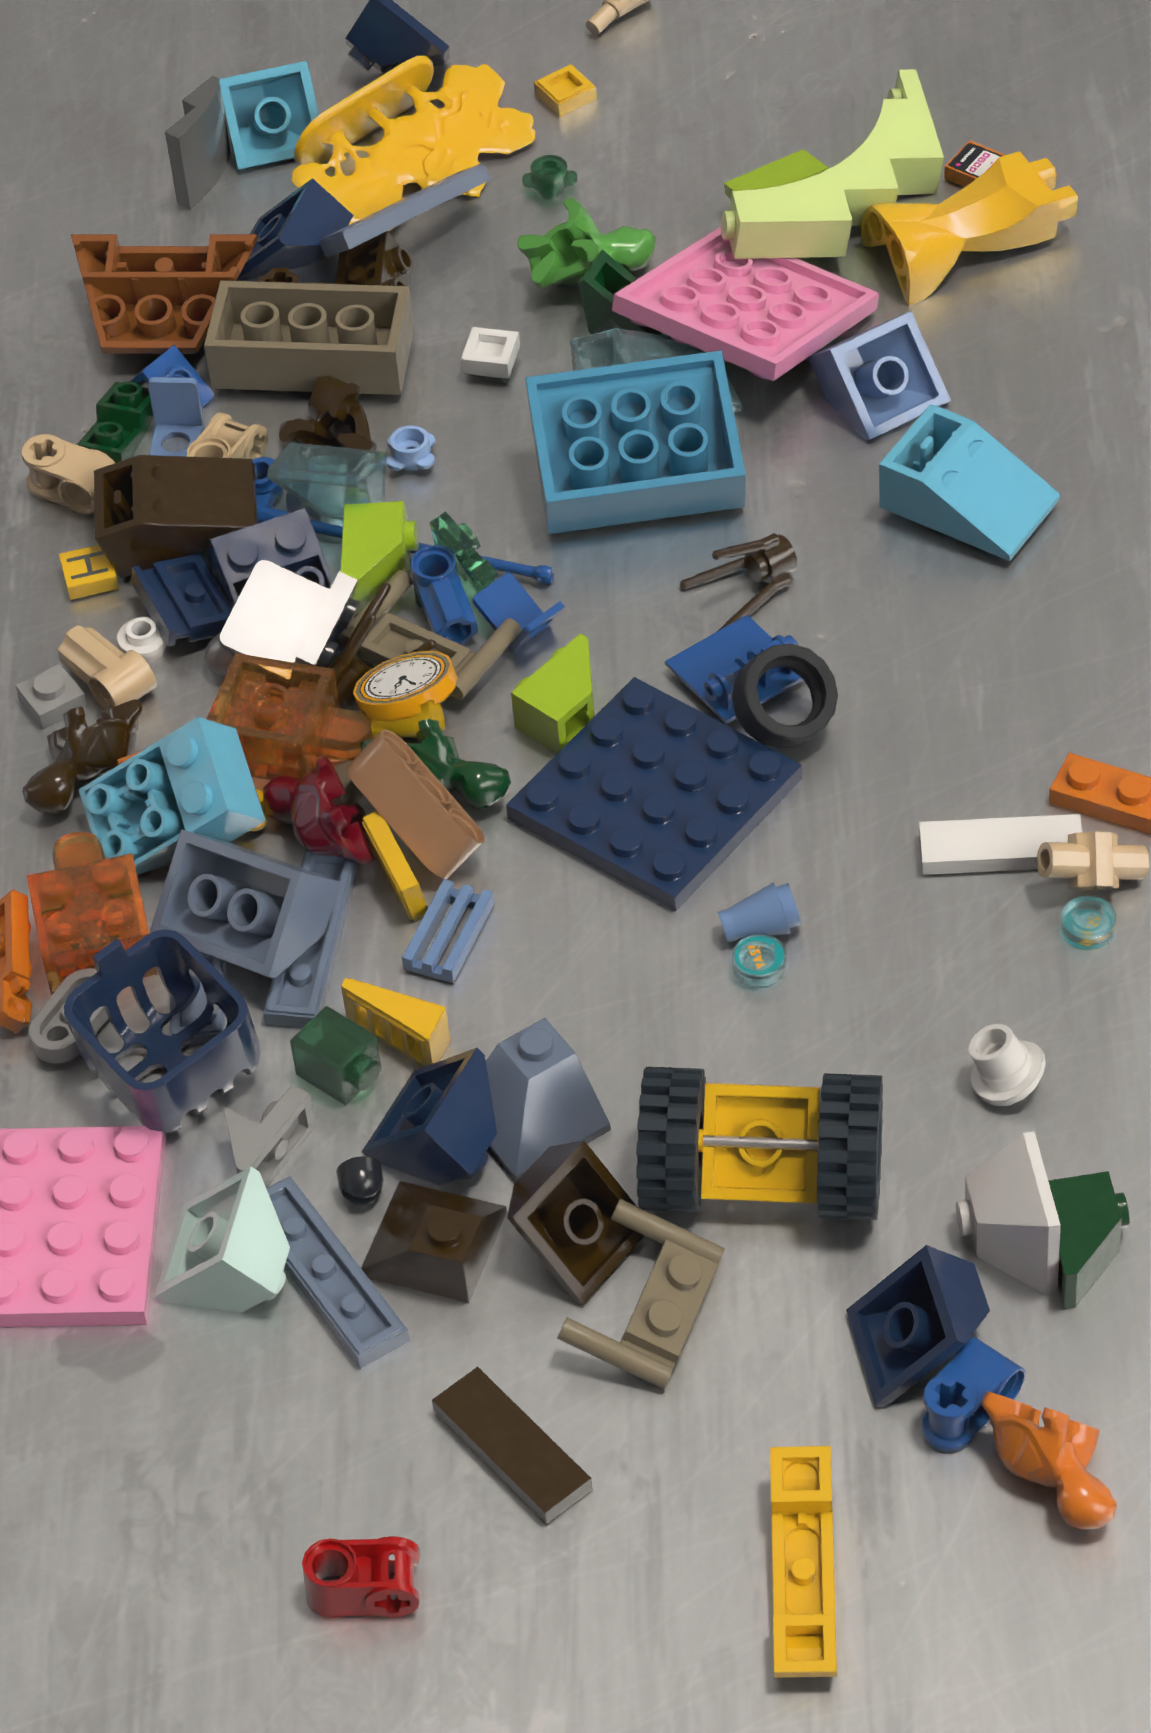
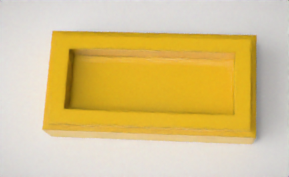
M378 811L363 817L364 821L362 824L371 847L409 920L417 922L423 919L428 909L425 898L385 819Z

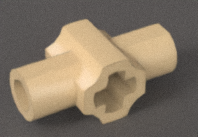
M1079 832L1068 834V843L1043 842L1037 852V869L1044 878H1069V889L1080 891L1111 890L1119 888V880L1145 879L1149 871V853L1144 845L1118 844V836L1112 832Z

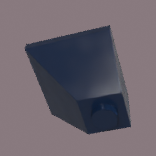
M369 0L345 38L346 45L351 48L347 55L367 71L374 66L381 73L389 72L415 56H427L431 59L433 67L444 66L450 59L449 45L393 0Z
M312 178L259 217L250 233L257 234L258 241L236 281L258 278L267 274L271 268L285 267L291 270L312 264L324 255L319 243L322 241L321 239L348 226L354 215Z
M474 1048L414 1070L361 1153L367 1157L377 1159L382 1165L438 1186L461 1178L468 1180L474 1177L486 1164L488 1155L485 1152L497 1135L485 1055L478 1048Z
M925 1245L846 1309L875 1405L885 1408L965 1345L990 1312L974 1263Z

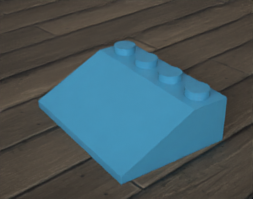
M722 350L525 377L548 534L745 507L746 473Z

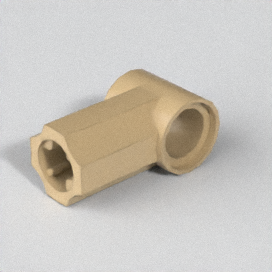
M77 625L65 633L64 640L57 649L60 662L88 684L94 699L104 711L122 703L140 699L157 686V681L151 667L138 652L134 650H129L126 653L121 652L92 627L83 628Z

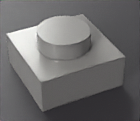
M60 663L15 685L18 699L42 729L63 720V714L70 709L76 707L87 708L85 693Z

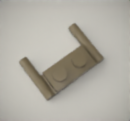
M398 570L387 582L391 585V589L376 614L375 623L359 648V654L361 659L377 666L392 658L409 654L426 641L432 639L436 642V647L432 651L448 655L453 663L458 680L455 689L450 695L461 700L510 646L520 633L521 627L515 620L506 618L480 649L474 653L467 647L388 612L413 584V580L408 573ZM370 602L353 619L349 628L344 629L339 634L338 641L343 647H345Z
M620 1199L610 1220L663 1244L620 1342L567 1317L557 1339L664 1389L681 1354L725 1248Z

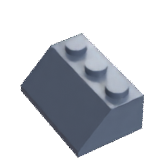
M181 830L150 933L164 929L176 931L183 935L198 951L261 975L276 978L325 934L341 882L222 839Z

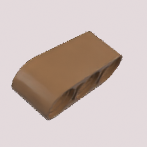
M383 729L346 767V772L355 786L417 858L435 875L448 879L485 842V836L474 820L406 742L395 733Z

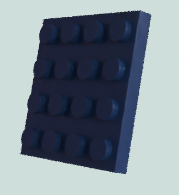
M634 677L506 804L507 819L670 909L677 911L802 780V764Z

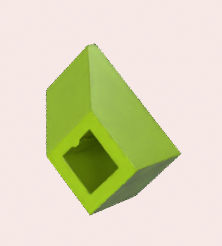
M581 633L565 647L558 648L544 665L530 677L523 678L511 692L515 728L556 754L595 716L588 637Z

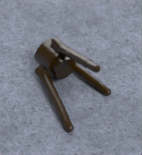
M773 533L760 540L715 550L712 553V557L715 560L745 555V557L684 579L680 582V588L686 590L745 568L755 582L763 581L769 583L717 630L719 631L746 615L750 616L777 591L792 584L788 574L796 570L797 557L793 546L786 537Z
M387 582L380 586L342 652L319 680L320 684L328 692L348 706H351L355 701L353 691L357 681L366 672L371 670L365 662L356 656V653L376 621V614L391 589V585ZM430 639L410 653L432 651L436 647V642Z

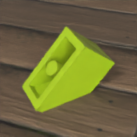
M404 501L344 504L341 572L358 580L353 598L360 601V605L355 615L360 613L376 595L380 586L388 582L398 570L405 571L406 573L410 571V552L418 551L419 531L417 521H409Z

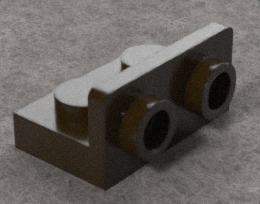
M386 231L362 244L339 253L335 284L409 286L410 274L413 270L411 255L405 246L399 245L392 235Z

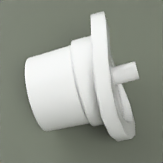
M1004 1024L986 1026L972 1037L968 1047L969 1054L975 1063L970 1075L971 1084L974 1091L984 1102L994 1106H1010L1023 1100L1036 1088L1043 1077L1046 1066L1045 1054L1036 1043L1019 1041L1012 1030Z

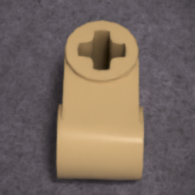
M218 412L212 417L208 426L198 438L189 445L187 457L243 458L252 460L263 457L268 444L267 428L260 424H253L250 427L232 421L231 416L226 413Z
M41 434L28 439L21 450L22 459L30 470L27 476V487L31 495L68 507L79 514H92L95 510L94 470L114 464L115 462L99 450L81 447L64 441L55 435Z

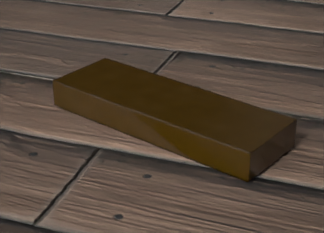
M478 1366L432 1399L433 1411L546 1524L593 1490L592 1478Z

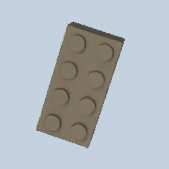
M220 280L204 344L211 388L312 392V386L317 377L331 376L346 383L357 384L361 389L360 394L401 395L414 334L409 286Z

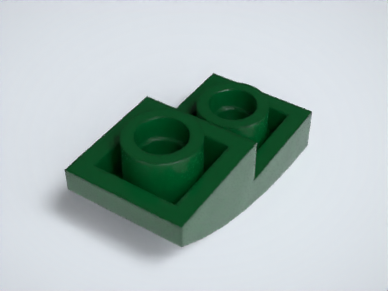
M115 382L97 402V421L77 445L87 449L99 450L109 456L115 463L131 458L153 419L148 388L141 387L140 384L135 382Z

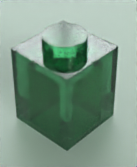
M327 1005L290 1040L296 1075L345 1106L361 1091L368 1090L376 1082L379 1073L382 1071L377 1036Z

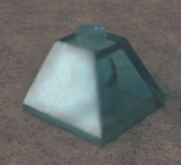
M289 443L269 466L268 479L325 518L340 519V524L343 525L344 504L385 502L387 452Z

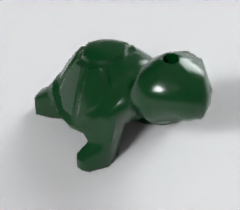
M426 719L418 722L420 729L416 733L418 744L407 743V745L448 791L451 789L456 790L467 803L480 809L492 806L505 796L511 784L509 772L506 769L492 763L460 759L453 737L443 736L439 721ZM373 739L364 740V741L360 742L361 751H362Z

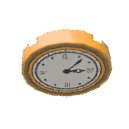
M419 651L392 658L369 670L357 681L353 694L360 712H365L367 718L375 721H397L416 716L422 712L420 705L431 699L434 706L442 703L455 689L458 677L448 655L437 651Z

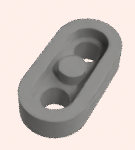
M81 969L66 977L32 1019L29 1025V1037L34 1053L41 1060L49 1063H63L72 1060L80 1054L64 1015V1004L75 988L97 973L96 969ZM104 1006L95 1010L90 1018L95 1034L108 1019Z

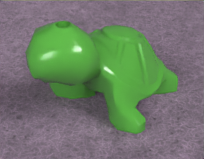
M569 198L563 202L569 213L567 222L558 224L544 236L522 235L517 240V247L528 258L532 272L531 280L537 288L543 289L549 285L578 286V283L596 255L602 249L626 270L637 272L646 267L653 256L656 237L647 229H636L622 226L602 235L587 210L575 199Z

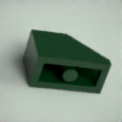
M1109 1171L1048 1180L1060 1222L1058 1289L1064 1309L1076 1308L1120 1252L1121 1228L1129 1227L1130 1224L1125 1194L1123 1192H1114Z

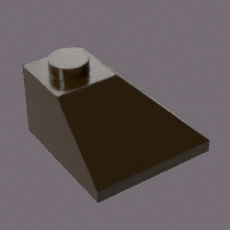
M585 1140L548 1147L513 1186L507 1219L577 1305L583 1304L644 1237V1235L610 1220L620 1199L635 1206L637 1205Z
M399 1181L361 1269L372 1280L470 1303L506 1217L507 1208L504 1205Z

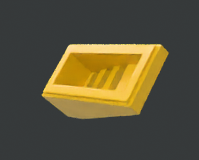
M344 979L341 990L347 1020L423 1066H428L441 1060L451 1042L445 1006L355 979Z

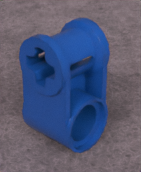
M970 1338L956 1352L953 1359L925 1387L924 1405L927 1413L923 1417L922 1434L925 1441L932 1448L941 1452H957L969 1446L972 1440L990 1423L989 1415L982 1405L985 1392L989 1391L1015 1400L1024 1384L1026 1370L978 1338Z

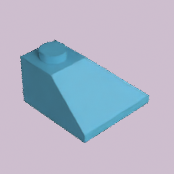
M307 61L220 79L229 142L237 169L242 170L294 159V150L299 137L310 122L319 116Z

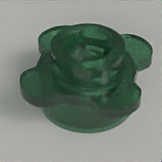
M556 155L538 157L530 166L531 173H526L522 177L523 186L537 190L544 199L557 198L564 191V188L573 186L578 181L577 173L572 170L568 171L566 161Z

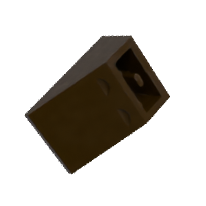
M137 455L94 470L95 540L120 578L130 576L132 574V567L140 566L142 571L153 568V563L194 555L207 550L210 546V539L258 524L255 463L252 459Z

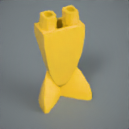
M1018 151L999 157L972 183L939 204L879 203L871 205L863 214L860 242L863 246L867 247L887 245L902 294L907 304L911 305L926 299L937 289L956 263L961 251H1003L1034 245L1055 238L1058 222L1076 216L1078 196L1070 185L1051 190L1056 188L1057 174L1055 167L1047 158L1029 163L1023 154Z

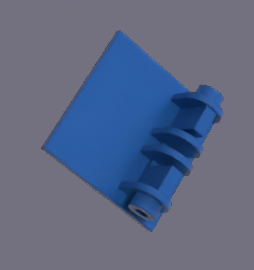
M746 615L665 661V665L725 724H728L736 719L732 693L735 678L744 665L772 645L789 643L798 645V643L791 635L786 637L777 635L772 638L751 617ZM783 667L771 668L762 675L757 684L760 704L798 684L803 679L790 669Z

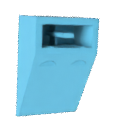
M930 404L879 463L880 508L1008 561H1011L1060 500V493L975 421Z
M196 717L79 789L106 881L111 884L171 864L181 830L231 842L266 821L236 728L201 717Z

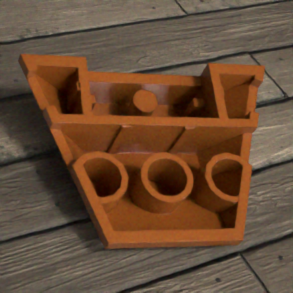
M71 234L102 354H163L173 345L182 354H197L207 336L220 280H237L258 241L257 234H210L208 246H120L117 234Z

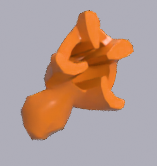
M989 1391L985 1392L982 1405L989 1415L999 1459L1004 1462V1466L1018 1478L1033 1483L1037 1482L1044 1487L1056 1488L1058 1511L1069 1526L1082 1530L1098 1529L1114 1518L1117 1507L1116 1500L1112 1497L1110 1490L1098 1478L1086 1470L1095 1451L1100 1430L1071 1420L1069 1415L1044 1407L1041 1416L1044 1427H1040L1039 1418L1041 1410Z

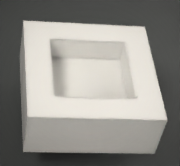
M472 327L461 357L462 373L509 379L520 348L519 332Z

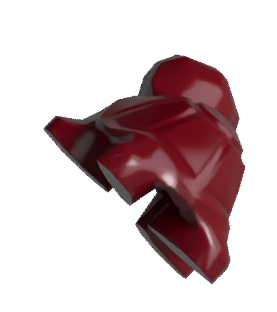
M326 756L318 759L315 768L301 781L291 776H279L270 780L263 787V805L267 815L284 825H292L297 840L308 851H312L316 855L341 856L361 865H367L375 860L372 849L364 834L365 829L362 822L364 821L363 817L367 816L364 809L358 803L346 806H335L333 804V799L346 793L338 773Z

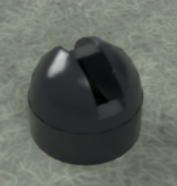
M367 1156L354 1157L342 1162L336 1170L338 1186L345 1200L353 1205L364 1206L373 1203L379 1197L384 1179L381 1164L377 1159Z

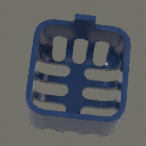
M167 929L154 931L143 937L126 951L118 939L114 940L93 956L97 973L75 988L64 1004L65 1018L84 1063L90 1070L97 1071L100 1080L110 1091H114L123 1105L130 1112H134L142 1125L150 1130L163 1131L164 1134H170L181 1129L180 1121L188 1111L199 1115L207 1109V1099L214 1091L225 1095L233 1089V1080L240 1071L251 1075L259 1065L261 1055L260 1043L243 996L183 935L176 931ZM153 967H157L163 985L176 1002L175 1008L170 1013H159L151 1003L144 987L143 977ZM201 981L207 998L205 1010L195 1021L178 1034L173 1036L163 1034L162 1029L172 1019V1016L178 1012H183L196 998ZM126 987H131L138 1006L150 1022L149 1028L143 1033H134L130 1030L118 1007L117 996ZM102 1006L105 1007L111 1024L124 1041L123 1048L117 1053H109L100 1044L90 1022L93 1012ZM219 1009H221L227 1018L226 1028L190 1056L182 1054L183 1047L194 1039L198 1031L211 1024L216 1018ZM135 1048L146 1049V1057L128 1072L117 1062ZM162 1068L167 1071L164 1076L154 1082H138L154 1069Z

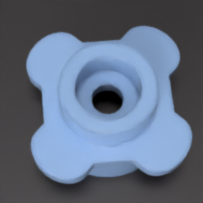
M408 425L398 428L387 439V446L391 449V455L386 458L387 466L395 471L402 469L424 470L432 467L435 463V457L431 454V448L435 445V437L419 426Z

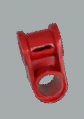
M396 1536L378 1539L338 1540L329 1538L319 1540L307 1549L302 1561L307 1604L313 1612L322 1617L329 1618L340 1616L398 1618L413 1614L420 1604V1594L414 1588V1567L420 1561V1548L418 1544L410 1539ZM393 1554L395 1560H389V1556ZM326 1576H341V1578L334 1581L321 1580ZM390 1594L396 1595V1598L392 1600Z

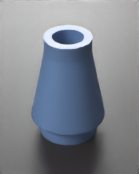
M773 882L732 907L718 912L728 943L757 936L766 937L791 934L789 928L802 925L789 883L775 887Z

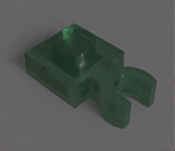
M446 511L429 522L434 544L444 546L453 552L456 558L457 573L464 581L469 580L477 593L495 581L494 578L498 576V573L490 562L481 557L477 552V549L481 547L480 542L466 523L458 526Z

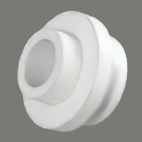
M151 617L132 619L125 623L117 634L118 646L121 652L126 653L129 650H134L147 663L158 660L164 654L165 647L167 646Z

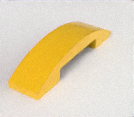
M831 1446L770 1447L774 1678L837 1677Z

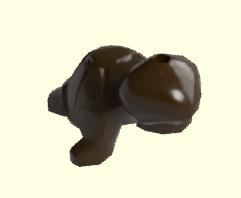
M331 376L317 377L312 386L313 391L308 402V410L313 420L299 418L289 420L279 431V438L285 443L295 439L298 440L305 457L314 467V482L322 486L330 484L337 477L354 472L366 458L376 452L377 444L371 439L364 409L357 400L361 392L360 387L355 383H346Z
M139 699L122 703L101 713L102 718L96 720V724L90 727L87 726L83 707H76L64 713L63 717L66 727L54 731L47 736L49 750L54 762L38 771L28 780L22 790L25 802L38 812H63L73 799L74 788L78 781L85 782L96 779L115 768L118 759L131 755L135 747L138 719L143 711Z

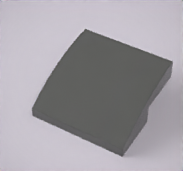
M213 75L182 100L185 116L165 131L176 200L178 204L190 210L217 183L227 165L231 151L220 79Z

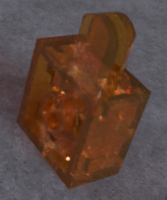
M235 653L206 718L207 720L236 728L251 777L272 780L279 776H291L301 781L315 768L317 760L321 757L326 756L328 759L339 761L354 760L361 752L360 742L374 739L371 720L364 712L340 709L334 669Z
M72 832L64 835L54 844L52 855L55 870L27 875L41 957L51 996L65 978L73 972L87 968L96 969L93 956L114 940L118 939L126 951L143 937L150 934L133 853L105 859L103 847L98 838L92 833ZM157 967L148 970L144 977L158 975Z

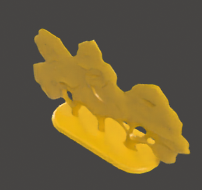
M415 56L325 110L310 122L295 146V162L300 165L292 170L291 182L299 189L313 178L354 215L349 223L350 225L403 199V185L410 182L418 183L424 189L458 171L480 164L478 161L479 153H502L508 155L531 144L535 139L536 132L532 129L534 123L533 116L530 113H524L515 108H500L498 106L506 82L487 64H481L476 68L469 65L452 64L445 72L443 86L437 92H426L434 73L433 63L427 56ZM438 99L444 103V108L438 109L429 101ZM413 105L415 106L416 112L413 115L394 119ZM379 127L384 129V137L376 144L365 147L352 145ZM356 151H365L369 154V157L359 158ZM344 154H350L355 161V171L348 176L342 173L340 161L344 162L348 159ZM330 158V160H329V162H328L327 164H320V163H323V162H325L326 160H328V159ZM330 166L335 169V176L329 177L325 172ZM485 183L461 195L479 197Z

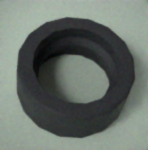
M792 643L772 645L747 662L735 678L732 693L735 716L744 731L758 742L778 749L797 747L825 729L835 714L838 699L835 677L826 662L809 648ZM783 667L790 669L804 680L810 690L813 704L806 720L797 725L788 726L778 723L765 712L759 702L757 684L762 675L771 668Z

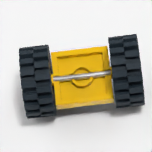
M644 1068L639 1098L638 1142L636 1147V1178H638L637 1197L639 1208L650 1211L699 1212L701 1199L817 1203L819 1218L877 1220L882 1156V1075L824 1073L822 1087L706 1083L704 1069Z

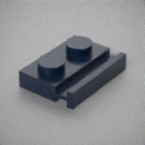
M200 553L153 563V569L142 571L140 566L132 567L131 583L167 646L175 645V639L187 637L188 641L192 642L215 637L222 631L233 608Z

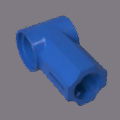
M430 545L423 547L411 559L415 601L423 609L433 633L462 646L467 645L468 640L478 633V624L458 576L455 555L444 546Z

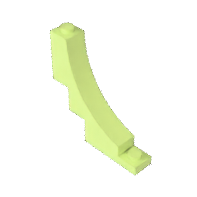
M898 70L895 88L889 89L887 99H883L881 113L874 129L851 155L837 165L804 180L782 186L732 191L729 211L722 212L721 233L724 240L730 241L734 259L846 257L851 226H861L864 211L868 207L879 203H896L897 195L937 194L944 155L917 70Z

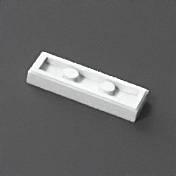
M1080 814L919 822L922 875L1037 869V852L1043 842L1068 843V834L1082 832Z

